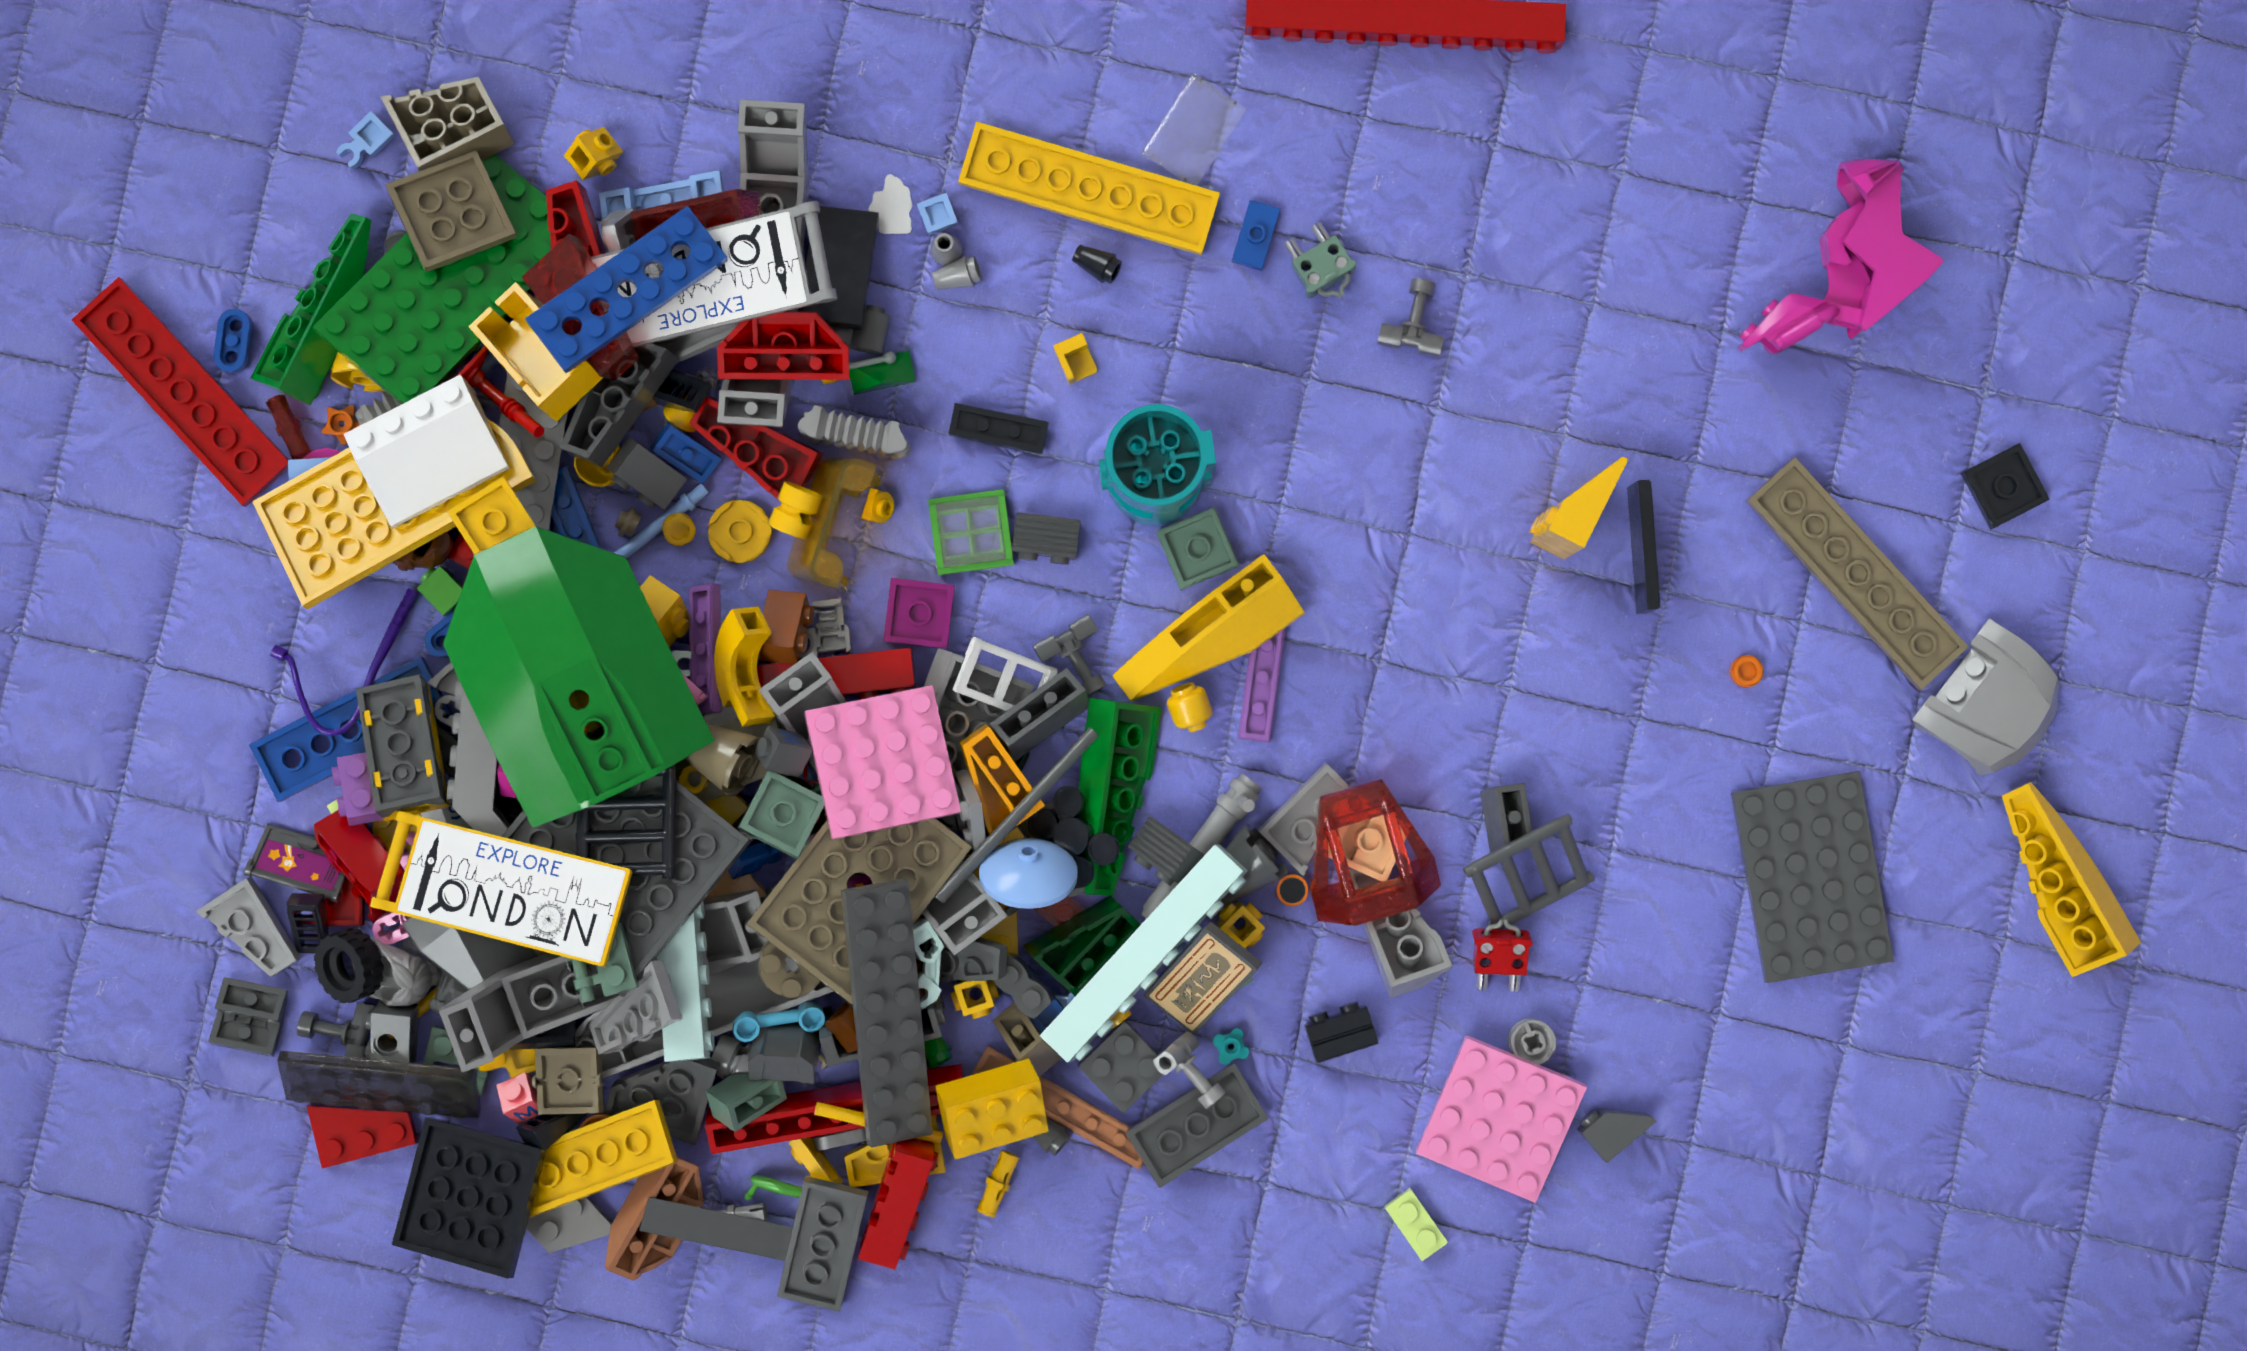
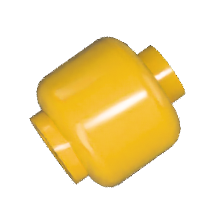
M1193 682L1173 688L1170 691L1171 696L1167 699L1166 704L1174 725L1180 729L1188 728L1189 732H1195L1206 727V721L1213 714V708L1206 690L1201 686H1195Z

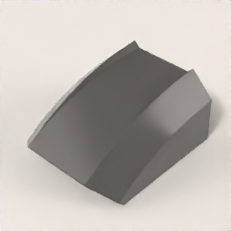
M799 1022L760 1028L758 1036L752 1042L749 1053V1080L767 1079L814 1084L821 1050L819 1030L814 1032L805 1031L801 1028Z

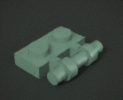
M618 923L607 965L605 967L596 965L598 974L589 976L586 962L567 958L568 962L572 961L576 980L573 982L575 990L580 992L582 1003L595 1000L592 987L597 985L602 986L603 994L606 997L639 988L623 923Z

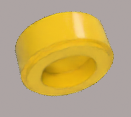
M677 512L670 514L662 524V532L665 539L674 546H684L690 543L696 533L692 519L685 513Z

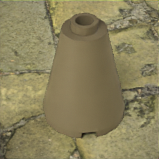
M707 724L715 741L684 759L724 794L736 796L744 789L740 785L745 777L751 779L760 762L755 755L760 737Z

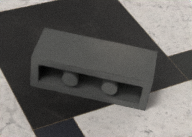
M1066 668L989 724L990 728L1015 762L1088 709L1089 700L1086 689Z

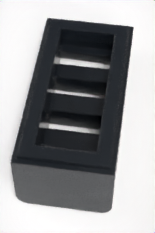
M672 370L652 399L657 404L668 408L697 413L712 385L709 382Z
M292 893L286 905L296 950L298 953H316L315 948L319 944H305V940L320 941L329 935L324 894ZM301 911H312L313 914H301ZM302 921H315V924H303ZM303 931H317V934H304Z
M588 1113L541 1114L519 1124L516 1129L524 1143L545 1151Z

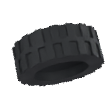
M347 928L330 934L319 941V945L315 948L314 968L315 972H317L319 983L322 984L325 992L331 995V998L339 1000L340 1003H352L374 994L380 988V983L384 977V964H382V956L377 949V945L370 939L368 934H364L360 929ZM343 951L347 953L353 962L355 980L349 976L344 967Z

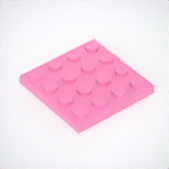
M933 685L806 710L804 712L832 840L950 816L961 812Z
M1466 1035L1416 1148V1154L1536 1203L1587 1086L1585 1083Z

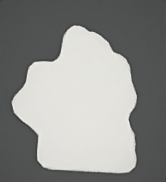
M888 174L885 178L883 191L874 192L873 200L868 210L870 212H879L878 229L880 233L908 234L911 232L909 212L912 209L910 190L903 185V182L898 177Z

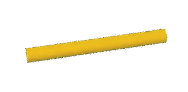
M821 1102L816 1104L815 1115L865 1126L863 1112ZM933 1129V1134L916 1139L940 1144L943 1131Z

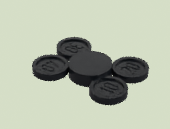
M1063 786L1054 794L1053 807L1056 813L1065 819L1059 822L1057 815L1053 811L1040 809L1029 817L1028 830L1033 838L1046 841L1054 839V844L1060 846L1073 856L1078 871L1077 883L1074 888H1084L1094 878V867L1088 858L1081 855L1088 852L1090 859L1094 863L1109 865L1118 858L1120 847L1117 839L1112 834L1098 833L1093 835L1090 824L1084 819L1076 817L1084 808V796L1077 787Z

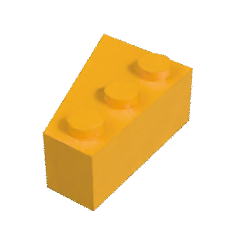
M985 724L959 742L967 771L982 802L984 827L988 837L1033 788L991 728ZM1041 799L1016 826L1045 806Z

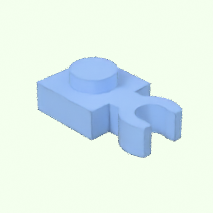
M370 111L349 132L354 140L351 143L342 144L336 153L343 158L348 152H353L354 158L348 165L354 170L362 164L363 155L366 152L374 158L396 135Z

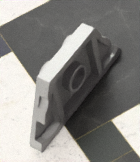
M587 1196L529 1218L526 1229L548 1253L607 1236L610 1233V1226L613 1222Z

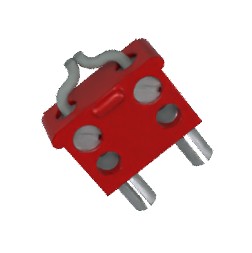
M1499 918L1497 924L1489 925L1486 929H1473V967L1475 974H1477L1476 988L1478 990L1483 988V991L1487 990L1489 974L1509 975L1508 989L1512 992L1515 989V992H1518L1520 990L1521 975L1527 976L1529 947L1533 945L1530 933L1527 930H1520L1515 925H1510L1507 918ZM1503 922H1504L1505 927L1508 928V929H1498V928H1500V927L1503 925Z

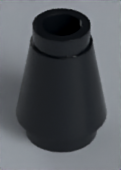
M1081 244L1075 250L1072 262L1076 263L1101 283L1105 281L1110 284L1113 283L1122 265V261L1116 258V254L1085 247Z

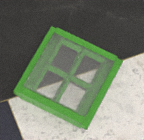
M1004 489L928 499L938 575L1014 565Z

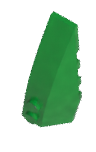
M352 213L349 215L328 247L331 255L329 258L318 262L312 271L314 274L313 282L307 290L300 289L294 298L299 303L290 316L284 313L277 324L251 379L308 405H311L313 400L319 396L322 382L327 372L331 370L338 351L316 334L313 326L363 277L370 235V219Z
M1089 698L1085 731L1090 727L1099 736L1081 757L1079 790L1084 796L1085 803L1079 818L1084 819L1090 824L1093 835L1098 833L1112 834L1119 843L1120 851L1118 858L1109 865L1094 863L1090 859L1088 852L1081 855L1088 858L1094 867V878L1085 887V894L1114 895L1126 857L1123 854V849L1128 839L1131 840L1135 827L1131 826L1136 808L1141 809L1145 798L1141 796L1145 780H1150L1153 773L1162 707Z

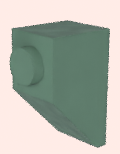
M748 1073L732 1074L706 1090L712 1116L734 1132L787 1099L782 1080H749Z

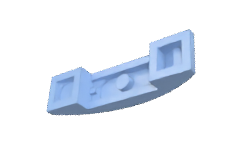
M720 170L691 175L688 180L635 190L627 187L599 193L602 219L614 211L636 208L639 222L671 218L686 206L695 213L725 203L722 173Z

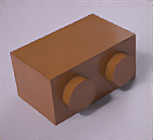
M768 590L763 616L772 633L760 649V661L795 664L799 661L801 652L806 651L808 642L806 630L807 626L813 623L814 607L809 605L806 593Z

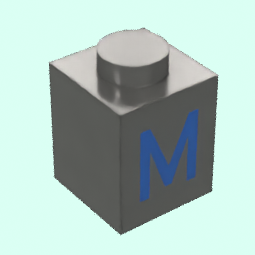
M768 726L763 737L757 743L755 755L765 770L800 778L813 749L802 734Z

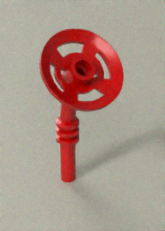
M484 346L458 375L461 374L472 388L476 386L498 405L500 412L510 421L518 422L534 437H541L544 434V427L526 413L523 405L514 398L507 397L484 377L486 374L481 370V367L484 365L489 351Z

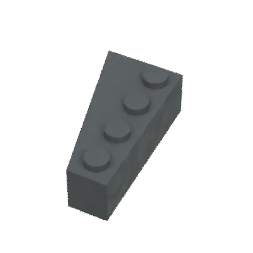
M652 343L614 353L598 355L594 366L604 378L579 400L560 448L576 458L603 467L677 364L679 358L666 348Z

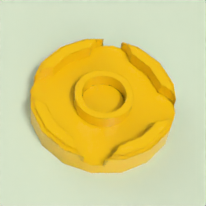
M733 500L726 502L715 510L709 520L708 537L710 545L719 556L729 562L739 564L752 562L762 556L770 545L772 527L768 525L769 517L762 508L751 501Z

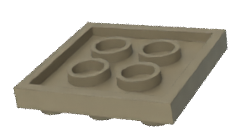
M477 150L385 184L425 273L516 238L513 226Z

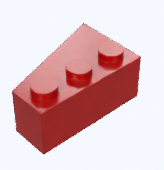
M339 810L314 824L315 840L338 874L343 872L352 883L354 888L350 891L354 897L362 896L366 901L370 912L367 916L374 924L380 916L388 912L370 907L372 897L376 898L387 861V848L380 836H373L370 833L367 823L349 826L347 816L340 817ZM399 864L389 901L396 903L405 872L401 864Z

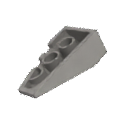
M1354 869L1345 871L1373 955L1390 998L1419 989L1452 968V963L1439 934L1434 929H1431L1420 916L1421 913L1400 893V889L1389 877L1385 884Z

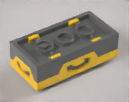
M419 674L357 688L356 694L375 812L385 821H390L396 818L397 811L416 815L450 807L449 799H447V785L430 685Z

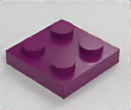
M891 578L883 641L948 649L955 585Z

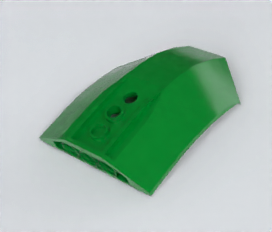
M534 526L474 554L443 645L473 711L532 828L610 798L661 773L715 741L626 557L538 526ZM576 690H583L589 696L588 705L582 709L574 708L569 702L571 693ZM591 721L600 722L604 727L603 735L596 739L589 738L584 732L586 724Z

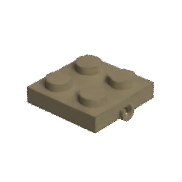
M596 1046L535 1049L536 1075L532 1078V1086L537 1088L538 1115L604 1112L601 1054H598Z

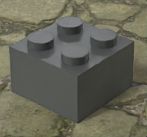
M1124 1020L1114 1028L1078 1065L1085 1075L1123 1114L1164 1075L1157 1070L1153 1061L1159 1053L1127 1020Z

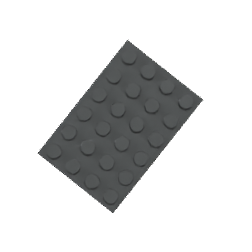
M1860 771L1731 792L1764 982L1771 983L1894 962Z

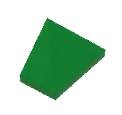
M910 351L895 353L896 361L892 364L883 362L850 369L849 375L853 394L857 395L916 382Z

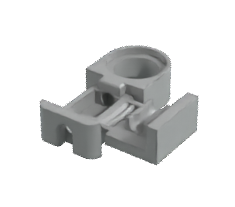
M841 598L813 601L812 606L814 607V613L819 615V623L815 624L816 629L809 628L806 630L808 640L810 641V648L807 652L801 653L799 660L812 651L817 658H819V654L846 651L847 655L852 654L851 631L844 623L843 602ZM836 608V610L819 611L824 609Z

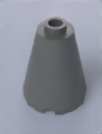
M1250 824L1242 827L1225 849L1248 872L1243 876L1246 880L1244 885L1234 895L1229 892L1221 900L1224 904L1223 907L1283 878L1288 873L1284 862L1280 865L1277 864L1275 856L1278 853L1256 828L1250 831Z

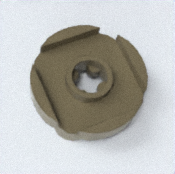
M769 941L762 947L759 961L760 967H758L759 975L764 985L772 992L787 998H796L811 992L819 984L820 980L799 964H797L798 969L795 972L789 970L786 973L784 970L787 965L785 959L788 956Z

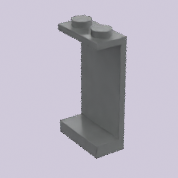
M940 993L937 1001L924 1009L921 1008L924 1042L942 1037L941 1024L946 1023L942 993ZM832 1006L822 1008L825 1022L834 1014ZM825 1024L819 1029V1040L828 1067L858 1059V1051L848 1053Z

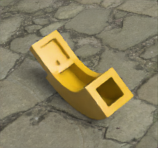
M759 606L732 609L720 627L715 645L714 669L719 696L724 707L733 706L742 727L769 724L775 717L772 709L759 691L761 686L757 673L758 655L762 645L772 633Z

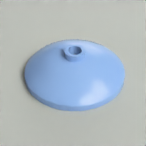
M1020 838L1000 844L987 856L979 868L981 886L991 898L1004 905L1024 909L1046 907L1063 900L1073 891L1078 876L1076 862L1066 850L1052 842L1037 838Z

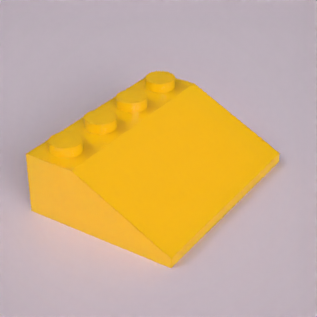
M1621 457L1556 506L1552 505L1550 509H1546L1540 516H1537L1529 533L1533 534L1530 543L1562 559H1566L1584 549L1629 459Z

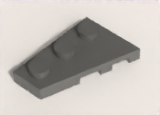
M979 937L954 956L943 943L944 948L941 951L940 983H947L953 980H999L1006 976L1007 945ZM931 939L919 945L925 955L932 947Z

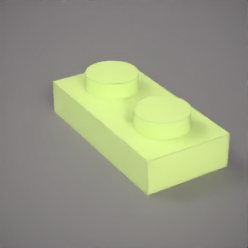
M1411 1188L1384 1206L1422 1261L1448 1243Z

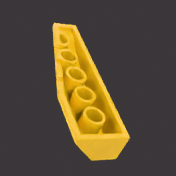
M2031 782L2002 795L2013 835L2018 837L2021 847L2019 854L2022 864H2026L2030 876L2028 884L2031 893L2035 894L2037 899L2039 920L2071 976L2074 977L2125 957L2141 943L2139 937L2097 866L2052 805Z

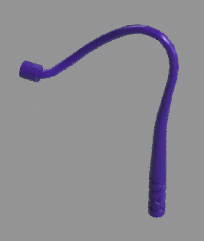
M410 588L407 589L406 595H404L403 600L399 604L375 654L363 687L373 684L380 666L404 625L416 599L420 595L418 592ZM278 645L272 648L271 657L282 662L284 660L288 661L300 704L309 723L315 730L327 736H336L345 733L357 722L360 716L358 704L351 719L341 728L327 729L321 726L313 717L305 699L294 658L288 654V650Z

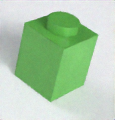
M439 566L437 569L435 567L429 569L421 577L422 583L417 589L443 616H448L456 608L463 584L445 567Z

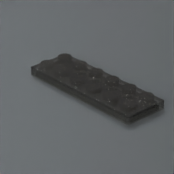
M280 1051L277 1060L286 1100L321 1103L329 1106H352L360 1109H384L392 1112H415L424 1115H447L456 1118H479L481 1111L475 1069L462 1073L460 1067Z

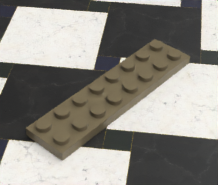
M1796 457L1792 458L1746 500L1749 506L1918 690H1922L1969 647Z

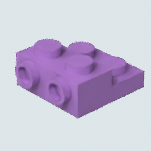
M366 752L336 757L338 766L331 768L334 785H341L343 797H337L340 817L347 816L349 826L384 820L375 812Z

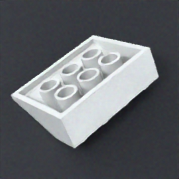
M461 374L344 434L360 471L392 528L510 469L475 391Z

